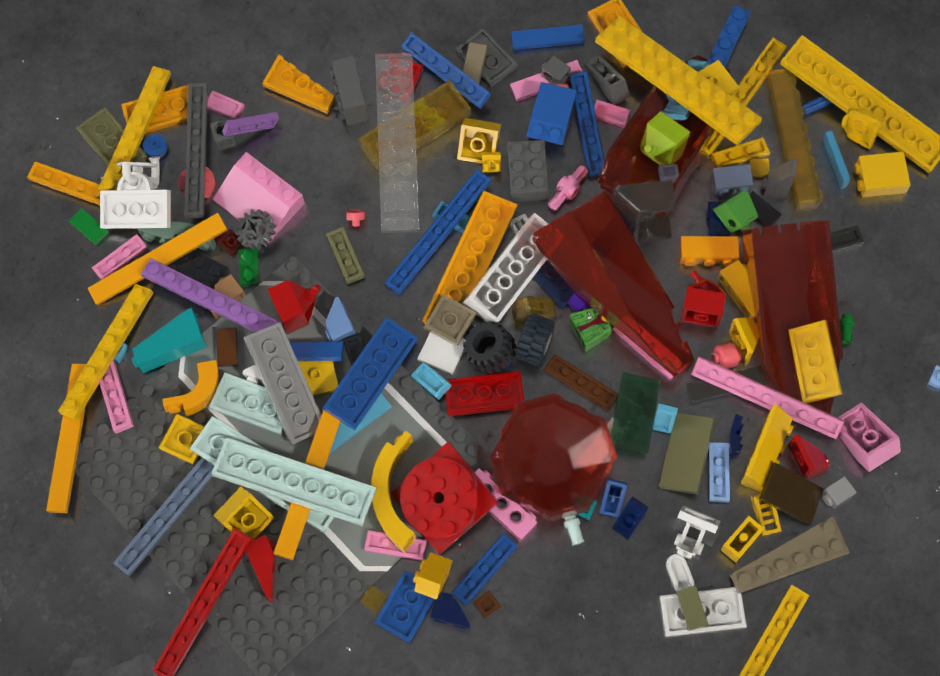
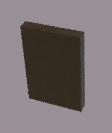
M772 463L759 500L806 525H811L824 488L778 463Z

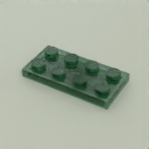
M625 372L622 373L609 446L643 454L649 452L661 381Z

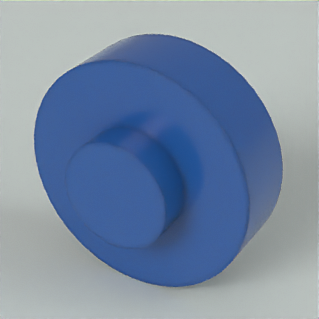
M152 134L145 138L143 149L148 157L159 156L161 158L166 154L168 145L163 136Z

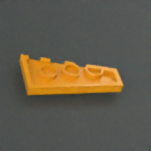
M281 55L277 56L262 83L263 87L326 114H328L335 101V96L320 84L312 81L308 75L300 72L293 64L284 60Z

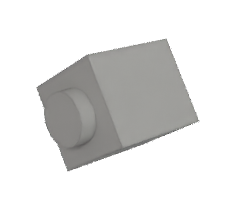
M844 476L826 488L822 494L824 502L829 507L831 506L833 509H836L851 499L857 492Z

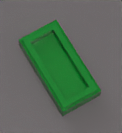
M82 208L69 220L72 226L96 246L109 234L107 229L100 228V223Z

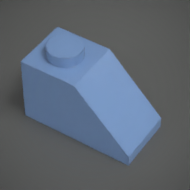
M336 297L325 322L327 327L325 333L329 340L342 342V339L355 336L357 333L342 300Z

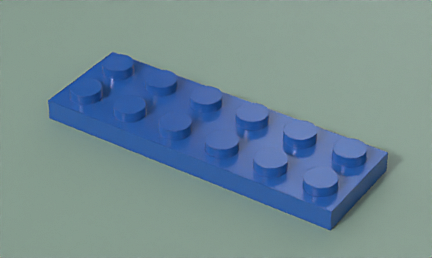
M386 317L323 406V410L355 431L417 342L418 337Z

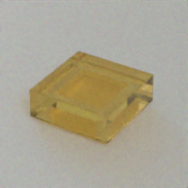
M371 585L360 603L377 614L388 599V596Z

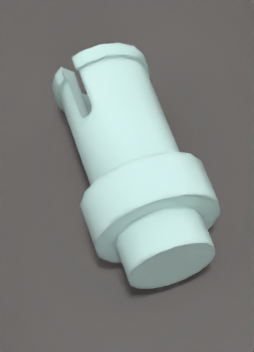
M575 514L566 516L564 526L565 529H568L572 546L585 542L579 527L581 524L579 518H576Z

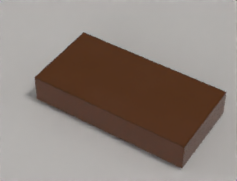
M236 328L217 329L218 367L238 366Z

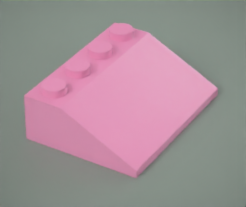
M247 152L233 166L213 198L215 203L237 220L239 218L244 219L245 212L248 215L251 214L252 209L256 213L258 209L263 212L266 211L274 219L273 223L276 225V228L273 229L276 234L271 235L272 239L305 204L303 195Z

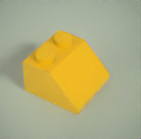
M465 118L461 126L457 159L482 164V152L497 151L501 124Z
M241 486L213 515L231 533L236 528L252 537L253 540L275 518L251 493Z

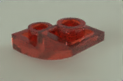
M228 229L214 238L216 244L230 255L242 245L237 240L238 236L232 229Z

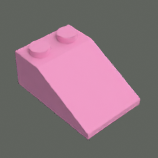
M862 402L838 417L844 420L838 436L855 459L868 472L901 452L899 436Z

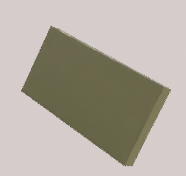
M104 107L78 125L76 129L108 167L125 129L110 111ZM140 147L133 162L144 163L149 159Z
M677 413L671 431L659 488L699 494L715 423L714 418Z

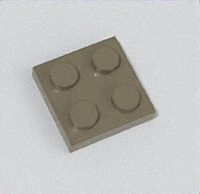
M442 295L424 325V329L458 347L477 313Z

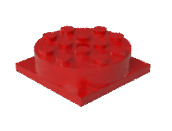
M449 441L429 459L413 467L404 481L390 493L401 506L408 523L417 532L424 535L439 555L499 503ZM439 493H443L444 495V501L442 503H440L438 500Z

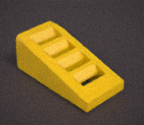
M761 494L750 496L757 522L763 528H765L766 524L774 523L775 525L774 527L765 528L761 535L781 532L777 509L767 503L759 504ZM763 508H770V511L761 512ZM772 515V519L763 521L764 516Z

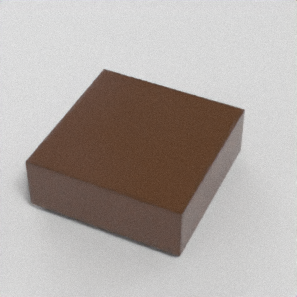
M490 590L473 602L485 619L501 608V605Z

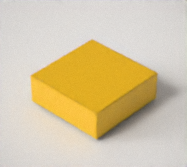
M769 158L750 159L752 179L767 178L770 171Z

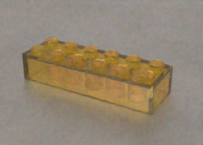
M449 80L358 139L359 147L379 175H381L464 121L465 118L470 117L471 108Z

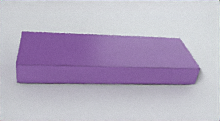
M277 112L228 120L222 132L224 136H231L274 128L279 116Z

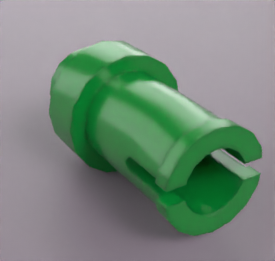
M842 314V318L839 319V326H841L840 342L850 344L853 341L852 327L855 326V320L852 319L851 314Z

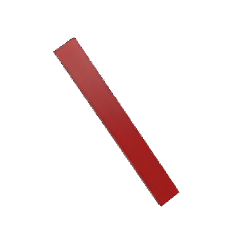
M234 528L153 668V672L160 676L175 675L253 540L252 537Z

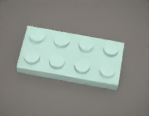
M224 372L209 408L281 436L284 429L266 388Z

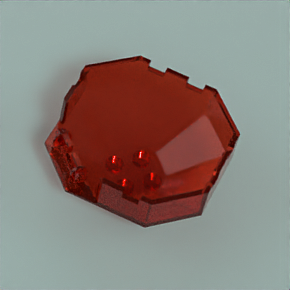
M556 393L517 403L512 415L501 430V438L490 456L500 494L550 522L589 511L617 459L606 420L587 412V409L574 402L570 403L562 399V396Z

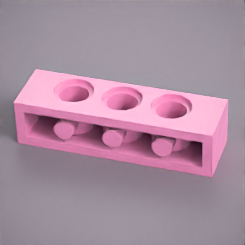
M478 469L475 473L486 486L492 489V494L496 499H502L507 504L502 509L495 506L488 513L521 542L537 525L536 516L528 510L526 512L520 507L522 503L514 496L511 498L507 495V489L503 485L493 482L491 480L493 477L489 472ZM518 513L521 516V520L513 522L510 519V515Z

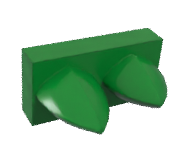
M245 248L238 250L240 286H258L260 284L258 249L254 248V250Z

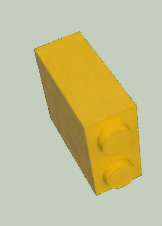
M904 152L859 156L857 162L854 163V172L858 174L859 179L857 181L858 191H861L862 198L907 193L911 186Z

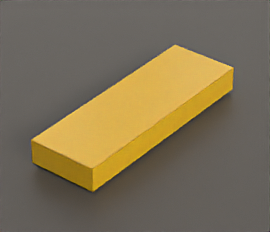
M764 137L712 153L711 158L716 168L729 167L747 163L750 159H760L769 156L770 151Z

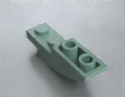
M171 221V228H138V231L144 240L149 242L153 240L158 241L163 245L196 225ZM213 238L198 248L204 251L208 249L214 251L216 242Z

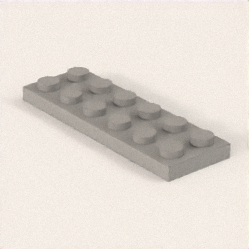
M281 323L245 336L246 345L290 445L315 435L321 413Z

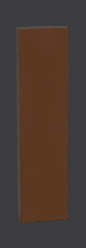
M556 354L552 356L544 368L546 373L608 412L619 397L618 393Z

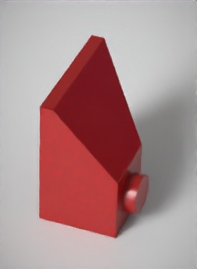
M798 434L793 436L788 444V448L802 477L809 480L826 473L830 468V462L826 454L823 455L819 448Z

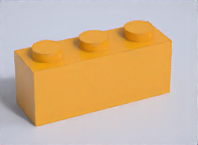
M681 236L679 243L680 264H685V266L704 264V266L710 267L715 264H723V266L727 267L739 259L738 236Z

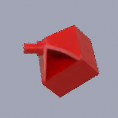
M694 270L690 273V276L695 283L687 287L680 321L718 328L723 316L726 293L716 283L701 277Z
M286 280L267 289L287 334L309 325L317 293L321 290L320 285L315 284L312 288L307 289L297 283Z

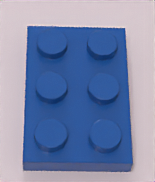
M404 570L374 623L404 641L411 643L435 599L415 592L416 583L413 582L415 575Z

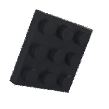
M194 250L167 265V267L212 289L229 271L227 266ZM156 283L151 289L154 294L186 310L192 308L194 313L200 317L206 310L205 307Z

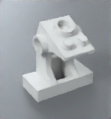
M683 505L677 518L687 523L682 535L678 533L674 545H677L678 555L691 559L692 557L695 558L696 554H701L704 547L701 541L705 531L708 530L716 533L720 520ZM690 526L701 530L698 540L686 536Z

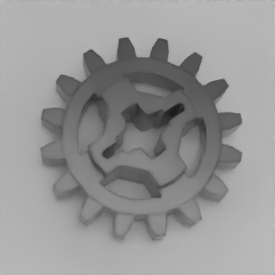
M252 209L251 214L244 213V219L239 218L241 224H236L239 230L235 234L238 236L237 240L244 247H249L251 250H254L256 247L260 250L262 244L267 247V241H273L271 235L276 234L273 230L276 228V225L273 223L274 219L266 211L263 212L258 209L256 213Z

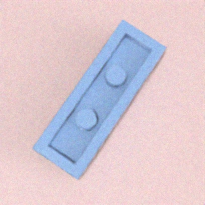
M710 442L708 449L709 502L729 503V443Z

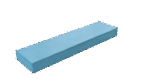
M382 393L355 431L340 422L330 454L392 408Z

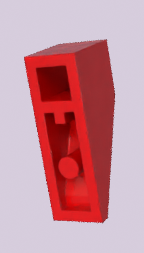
M264 535L251 541L246 553L263 591L271 603L274 601L276 555H274V550L276 546L273 539L269 540Z

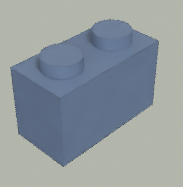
M750 164L712 169L711 181L714 196L727 197L731 194H738L747 189L748 193L752 191L754 184Z

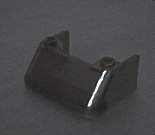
M672 180L621 185L614 188L613 219L633 237L639 239V241H648L650 238L672 236L669 211L676 210Z

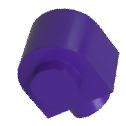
M582 289L573 294L568 301V305L575 312L591 309L592 306L590 304L595 298L589 291Z

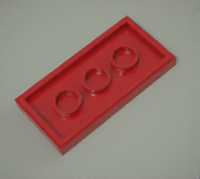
M521 371L445 379L451 384V387L445 393L448 417L525 408Z

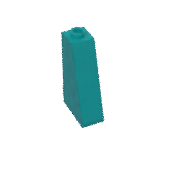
M192 308L181 313L132 349L134 354L132 361L136 368L139 367L145 373L207 347L197 316Z

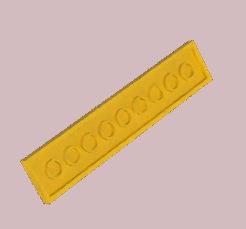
M621 16L596 37L595 42L734 144L738 145L761 123L762 118Z
M801 35L781 60L780 64L844 112L847 113L852 109L859 108L883 118L884 121L877 136L899 152H904L908 159L926 172L930 173L939 162V134L803 35Z

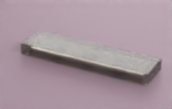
M761 365L736 371L761 384H767ZM704 380L686 384L691 403L732 394Z

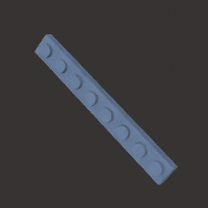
M201 458L113 564L130 577L213 478L211 473L214 465Z

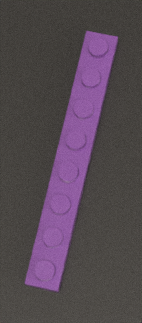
M151 258L141 273L142 277L253 332L281 323Z

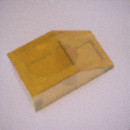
M525 296L511 305L514 320L518 323H525L528 316L532 313L548 319L557 316L553 300L550 298Z

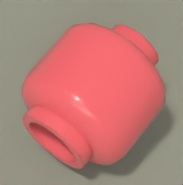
M729 342L715 346L711 359L712 362L725 368H732L739 364V361L742 359V353L738 346Z

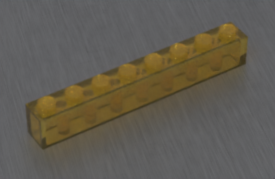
M786 68L770 70L767 82L785 163L792 159H797L796 174L791 185L796 211L819 208L821 201H823V192L818 187L819 175L815 173V158L811 156L810 152L812 145L810 139H807L808 127L803 121L804 109L799 104L800 92L796 90L795 86L797 83L796 75Z

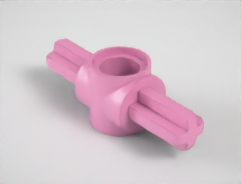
M580 165L571 176H564L556 186L557 193L548 202L550 209L557 210L565 200H572L581 188L580 182L588 174L585 166Z

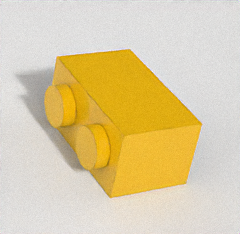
M748 516L723 545L721 551L737 563L765 528Z
M430 552L427 559L423 558L419 568L421 571H417L414 576L413 582L416 583L414 591L437 600L449 576L453 560Z

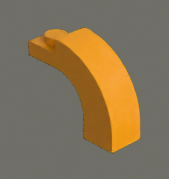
M216 360L197 363L199 379L196 387L191 392L181 396L162 399L166 412L178 413L184 409L186 416H190L200 412L211 403L220 381Z

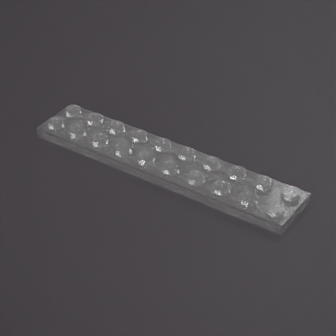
M412 53L375 54L381 233L419 232Z

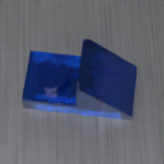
M632 496L612 528L629 539L644 519L649 507Z

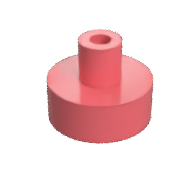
M347 210L346 219L352 220V226H360V220L365 219V210Z

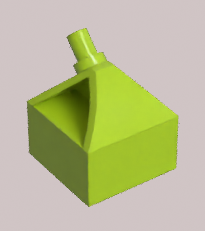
M660 111L647 123L640 149L644 155L659 165H672L683 155L690 131Z

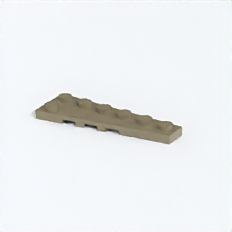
M833 516L737 570L730 576L737 593L740 594L848 555L850 552Z

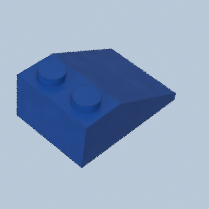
M541 82L526 137L564 145L577 90Z

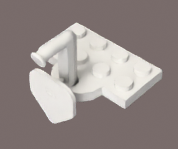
M159 156L150 157L151 163H117V167H122L123 174L118 183L117 191H100V228H171V190H154L159 185ZM143 168H151V177L143 173Z

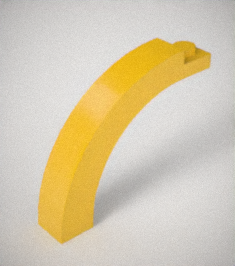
M407 431L397 436L394 446L389 442L385 444L376 460L371 480V486L376 487L372 503L377 519L390 541L404 554L417 537L415 532L409 529L396 515L391 503L390 486L392 475L399 460L414 442L412 435Z

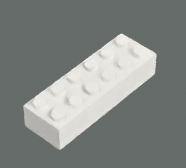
M534 213L510 241L463 304L475 311L484 321L499 322L564 236Z

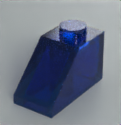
M442 592L437 600L435 599L430 615L431 621L470 631V623L457 600L453 598L452 594Z

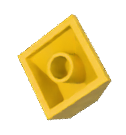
M735 318L729 329L733 343L741 350V360L744 366L749 363L761 333L758 323H754L753 318Z

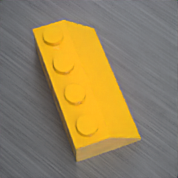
M773 404L767 415L740 485L760 493L772 463H780L777 457L779 453L783 454L787 445L784 442L786 435L790 436L794 427L791 425L793 418L778 405Z

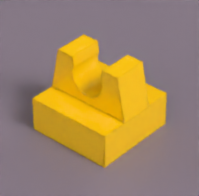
M482 152L483 172H501L500 152Z

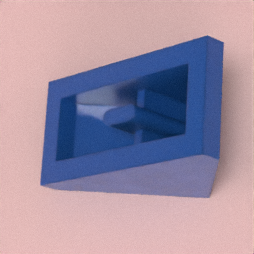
M608 478L600 509L601 514L619 518L628 483Z

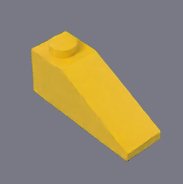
M737 260L719 271L717 278L745 317L753 318L754 320L756 312L749 270L745 264H741Z

